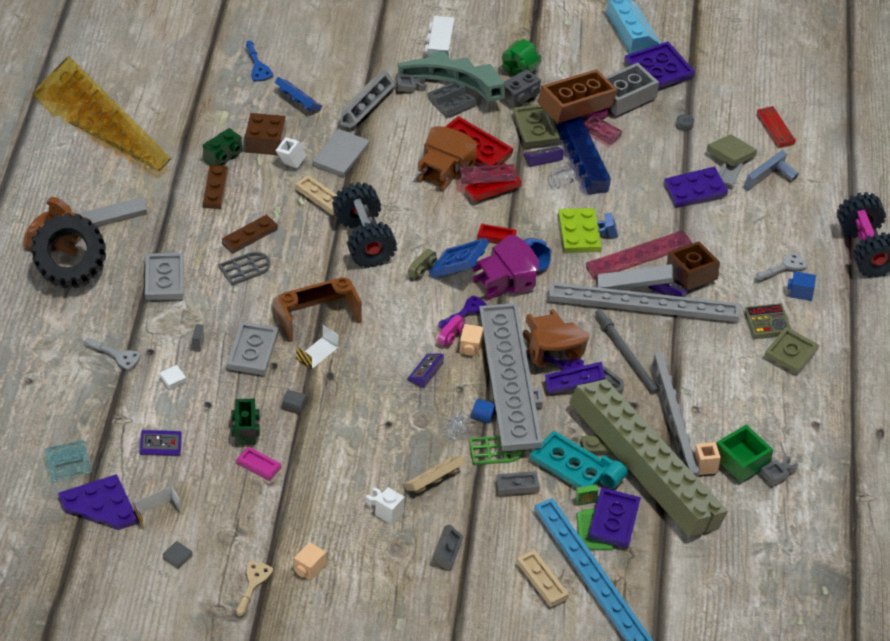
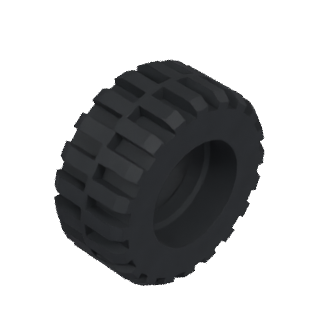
M64 213V216L57 214L53 216L54 219L50 221L49 219L45 220V225L43 227L39 226L36 230L37 235L33 236V246L31 247L32 259L39 273L53 285H60L62 288H68L69 286L78 288L80 284L84 283L86 285L90 283L89 280L91 278L95 279L98 276V271H102L104 267L103 262L106 260V245L98 227L87 217L82 218L80 214L76 213L75 215ZM65 235H77L85 241L87 246L85 258L79 264L72 267L59 266L54 262L51 255L53 244Z

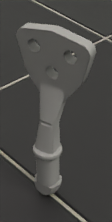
M791 252L778 267L769 268L762 272L759 271L756 274L757 280H763L787 269L805 270L807 265L801 257Z
M87 338L84 341L85 346L88 348L91 347L99 352L102 351L113 356L119 366L126 371L134 368L141 358V352L118 351L105 345L103 342L100 343L91 338Z

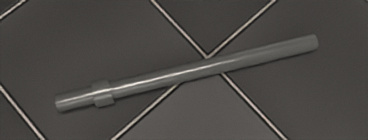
M598 309L595 314L601 321L603 329L609 332L651 393L656 394L659 389L614 328L615 324L610 318H607L602 309Z

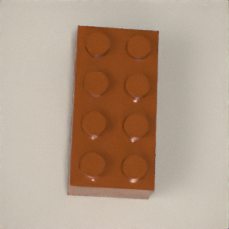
M598 69L542 85L537 103L558 124L612 107L618 90Z

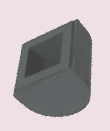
M288 389L283 397L282 409L301 415L308 401V396Z

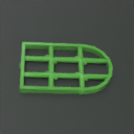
M500 436L469 439L473 465L515 462L523 454V450L490 453L492 447H501V444H489L488 441L500 440ZM485 441L486 443L484 445L473 446L472 442ZM486 448L487 452L474 454V449ZM519 454L514 458H508L510 455ZM505 455V459H491L493 456ZM488 456V460L475 461V457Z

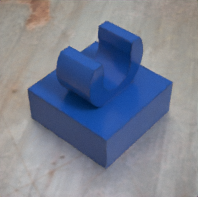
M612 212L604 214L605 220L597 222L600 236L609 233L611 239L617 238V227Z

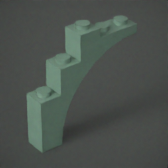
M445 51L429 53L427 58L397 63L398 74L413 75L416 79L424 77L426 79L462 84L477 91L488 102L505 99V83L491 64L474 67L468 57L451 60Z

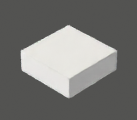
M177 365L160 372V378L169 390L187 382L186 376Z

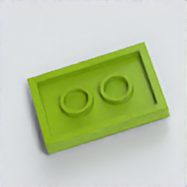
M595 208L559 209L558 216L564 253L601 252Z

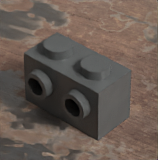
M527 69L504 81V100L513 107L524 103L540 93L541 80Z

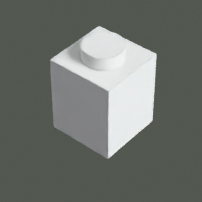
M287 137L284 138L276 149L283 164L298 168L307 156L299 141Z

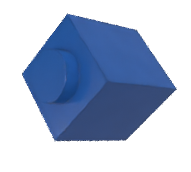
M794 271L793 278L788 279L787 289L790 290L789 297L812 301L816 275Z

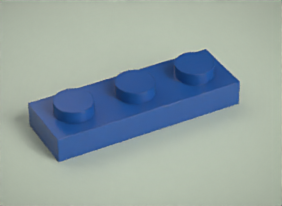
M277 77L274 83L280 86V91L285 94H291L290 98L298 103L302 102V107L308 111L315 110L319 112L321 110V104L288 80Z

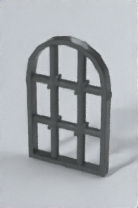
M250 252L218 265L224 276L233 286L266 273L270 269L271 261L264 253ZM245 258L249 259V261L240 264L236 263L237 261ZM265 258L268 261L260 265H256L254 263L255 261ZM231 263L235 265L227 269L223 268V266ZM249 263H252L254 266L247 270H241L240 268ZM268 265L264 270H259V268ZM238 269L239 272L228 276L226 273L227 271ZM253 270L257 271V273L248 276H245L244 274ZM239 275L243 277L235 281L231 280V278Z

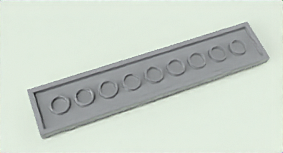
M517 303L479 306L502 451L542 448L541 432Z

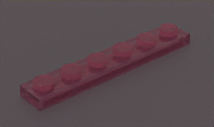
M681 230L586 262V269L593 279L596 280L598 279V274L620 272L667 256L668 252L692 244V241Z

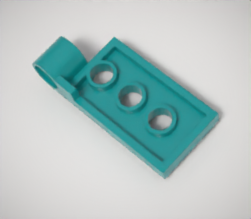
M553 431L542 442V448H536L530 454V460L576 488L596 485L599 482L607 488L615 489L628 475L627 468L621 462L613 461L605 455L600 459L556 431ZM561 453L563 456L557 457L553 454ZM570 463H578L579 466L573 467ZM586 473H594L596 476L590 477Z

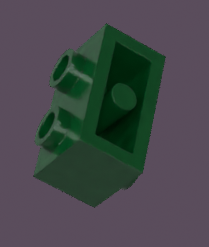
M231 128L226 129L203 144V160L209 165L222 166L242 153V136Z
M255 398L235 399V410H231V421L235 422V425H231V437H235L236 445H256V436H260V424H256V421H260V409L255 407Z

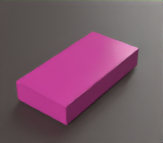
M249 446L236 459L238 465L268 481H271L281 469V463Z

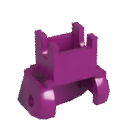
M508 235L500 243L492 247L491 256L477 261L476 266L472 268L474 272L483 269L481 273L473 276V282L475 284L481 281L488 291L485 294L488 301L506 292L509 294L515 293L516 295L531 291L536 286V272L539 270V262L535 253L525 241L515 235ZM514 278V287L511 288L510 279Z

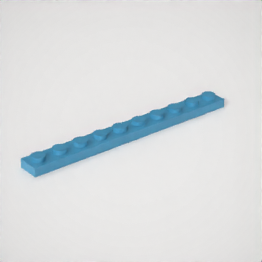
M551 498L536 504L535 512L625 641H653L554 499Z

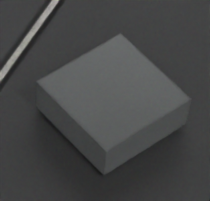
M196 324L192 337L193 350L201 352L204 329L203 325Z
M178 541L163 553V559L178 569L193 556L192 551Z

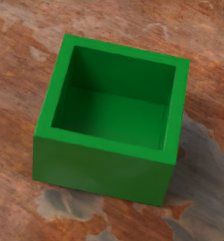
M747 424L716 442L720 455V464L740 483L758 473L761 467L771 463L773 449Z

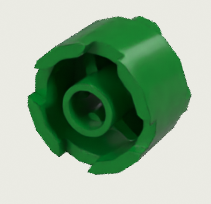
M525 39L521 41L515 40L502 54V68L505 72H510L514 75L526 69L532 73L542 61L541 55H537L534 50L536 47L531 42Z

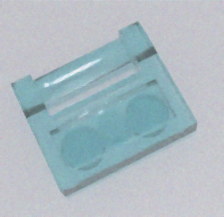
M84 440L44 448L51 481L82 472L86 474L92 473ZM83 462V464L76 465L58 470L55 469V467Z

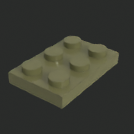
M539 104L513 108V115L525 148L560 143V137L553 118Z

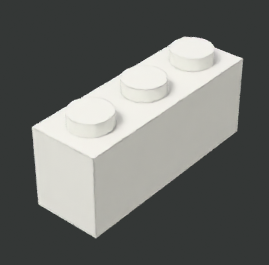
M434 16L433 22H430L429 32L431 33H428L427 43L429 44L425 46V54L445 51L449 56L454 33V18Z

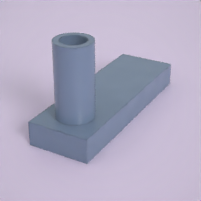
M781 150L748 174L744 187L749 191L777 169L791 181H794L799 173L785 162L787 153Z

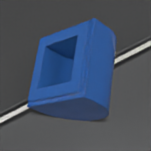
M478 398L473 406L471 418L490 424L496 413L495 404Z

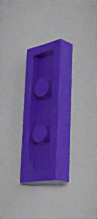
M602 361L545 375L549 395L574 390L577 385L606 379Z

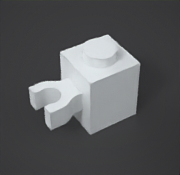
M374 487L372 495L376 497H371L370 495L365 497L366 503L376 505L375 515L391 525L404 513L405 497L389 487L383 493Z

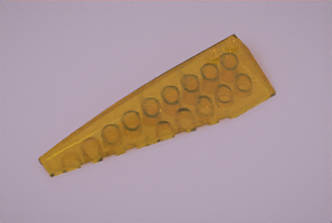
M69 55L32 92L53 115L60 116L69 124L159 172L172 159Z

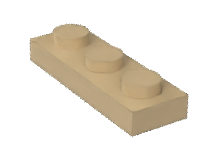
M309 175L295 183L296 190L335 216L332 206L333 197L337 196L335 193Z
M452 456L405 482L406 490L415 491V493L421 492L427 488L426 485L429 483L434 484L443 479L442 476L445 474L457 472L459 470L458 467L465 464L462 456Z
M535 550L517 558L518 566L550 607L569 598V593Z

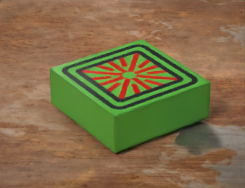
M597 485L577 487L575 498L577 506L597 503Z

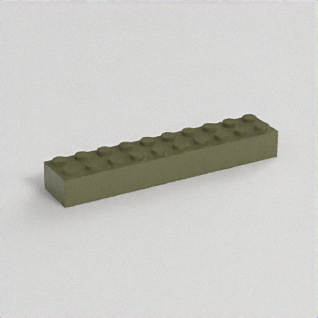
M607 379L577 385L569 404L689 537L703 534L704 531L707 533L719 529L728 511Z

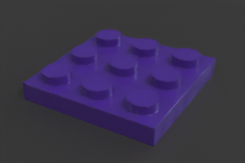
M669 41L625 55L624 61L628 66L639 63L659 82L658 89L695 77V71Z

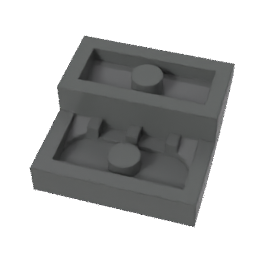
M454 82L427 93L431 102L447 117L477 105L476 98L466 93V87Z

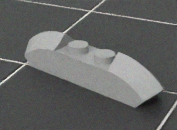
M386 70L374 77L343 108L340 125L347 127L356 125L395 86V82Z

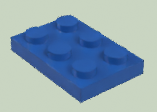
M486 238L445 249L429 271L430 275L433 278L444 277L450 273L472 269L476 266V261L485 253L489 242Z

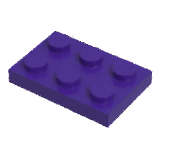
M715 166L664 179V184L676 208L728 196V190Z
M601 487L588 539L628 549L641 497Z

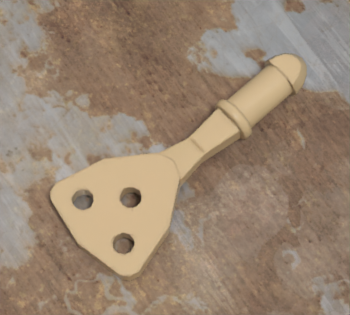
M248 562L246 575L249 585L241 596L239 606L236 608L237 616L241 617L246 613L253 590L268 580L273 573L272 567L262 562Z

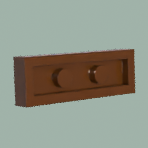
M210 165L203 208H222L228 166Z
M266 214L223 237L222 244L234 254L278 230V224Z

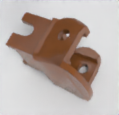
M442 126L432 127L424 144V157L418 164V171H422L418 177V182L422 183L426 179L440 185V191L444 192L454 178L463 177L473 169L476 163L477 143L460 131ZM461 162V167L456 172V164Z
M50 197L47 201L49 211L39 215L28 227L23 239L24 247L31 250L33 236L37 235L36 230L39 226L43 227L45 225V220L49 219L50 221L57 214L59 216H64V213L75 215V213L71 212L70 205H67L59 198ZM77 235L62 236L53 244L51 250L56 248L77 256L78 248L75 246L81 237Z
M554 309L550 310L549 315L535 318L531 314H527L525 322L529 326L531 334L527 329L523 330V337L530 345L528 353L535 366H546V362L543 359L545 350H565L566 355L572 361L583 356L589 340L587 332L573 322L564 323Z

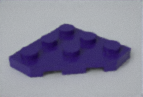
M117 474L58 493L59 500L67 514L73 515L75 513L84 516L85 520L98 524L102 522L116 530L138 524L137 516Z

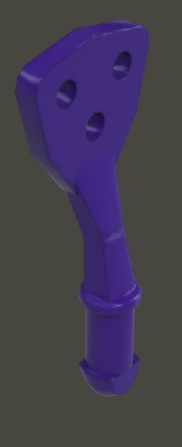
M473 295L466 300L464 308L459 313L440 320L438 326L443 329L455 315L464 317L469 313H480L479 306H487V304Z
M528 349V350H526V355H527V358L530 359V354L528 353V351H529V349ZM545 352L543 355V359L546 362L555 364L562 371L584 366V360L581 359L574 361L571 359L561 360Z

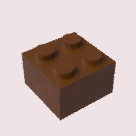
M250 113L245 134V153L279 156L276 149L285 138L286 116Z
M699 241L668 252L667 265L672 264L673 277L686 290L718 279L720 261Z

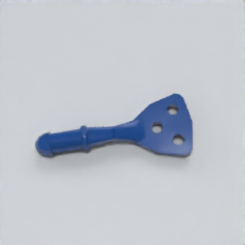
M250 40L247 41L246 47L248 48L249 56L254 62L252 80L256 82L272 78L273 72L271 69L258 60V53L255 51L254 43Z

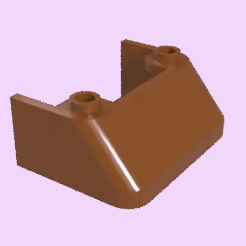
M341 277L284 292L273 299V310L289 342L293 341V320L289 312L345 297L357 323L362 322V301L351 280Z

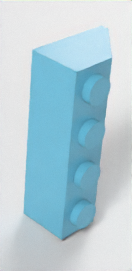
M607 0L606 13L630 54L661 44L637 3L632 0Z

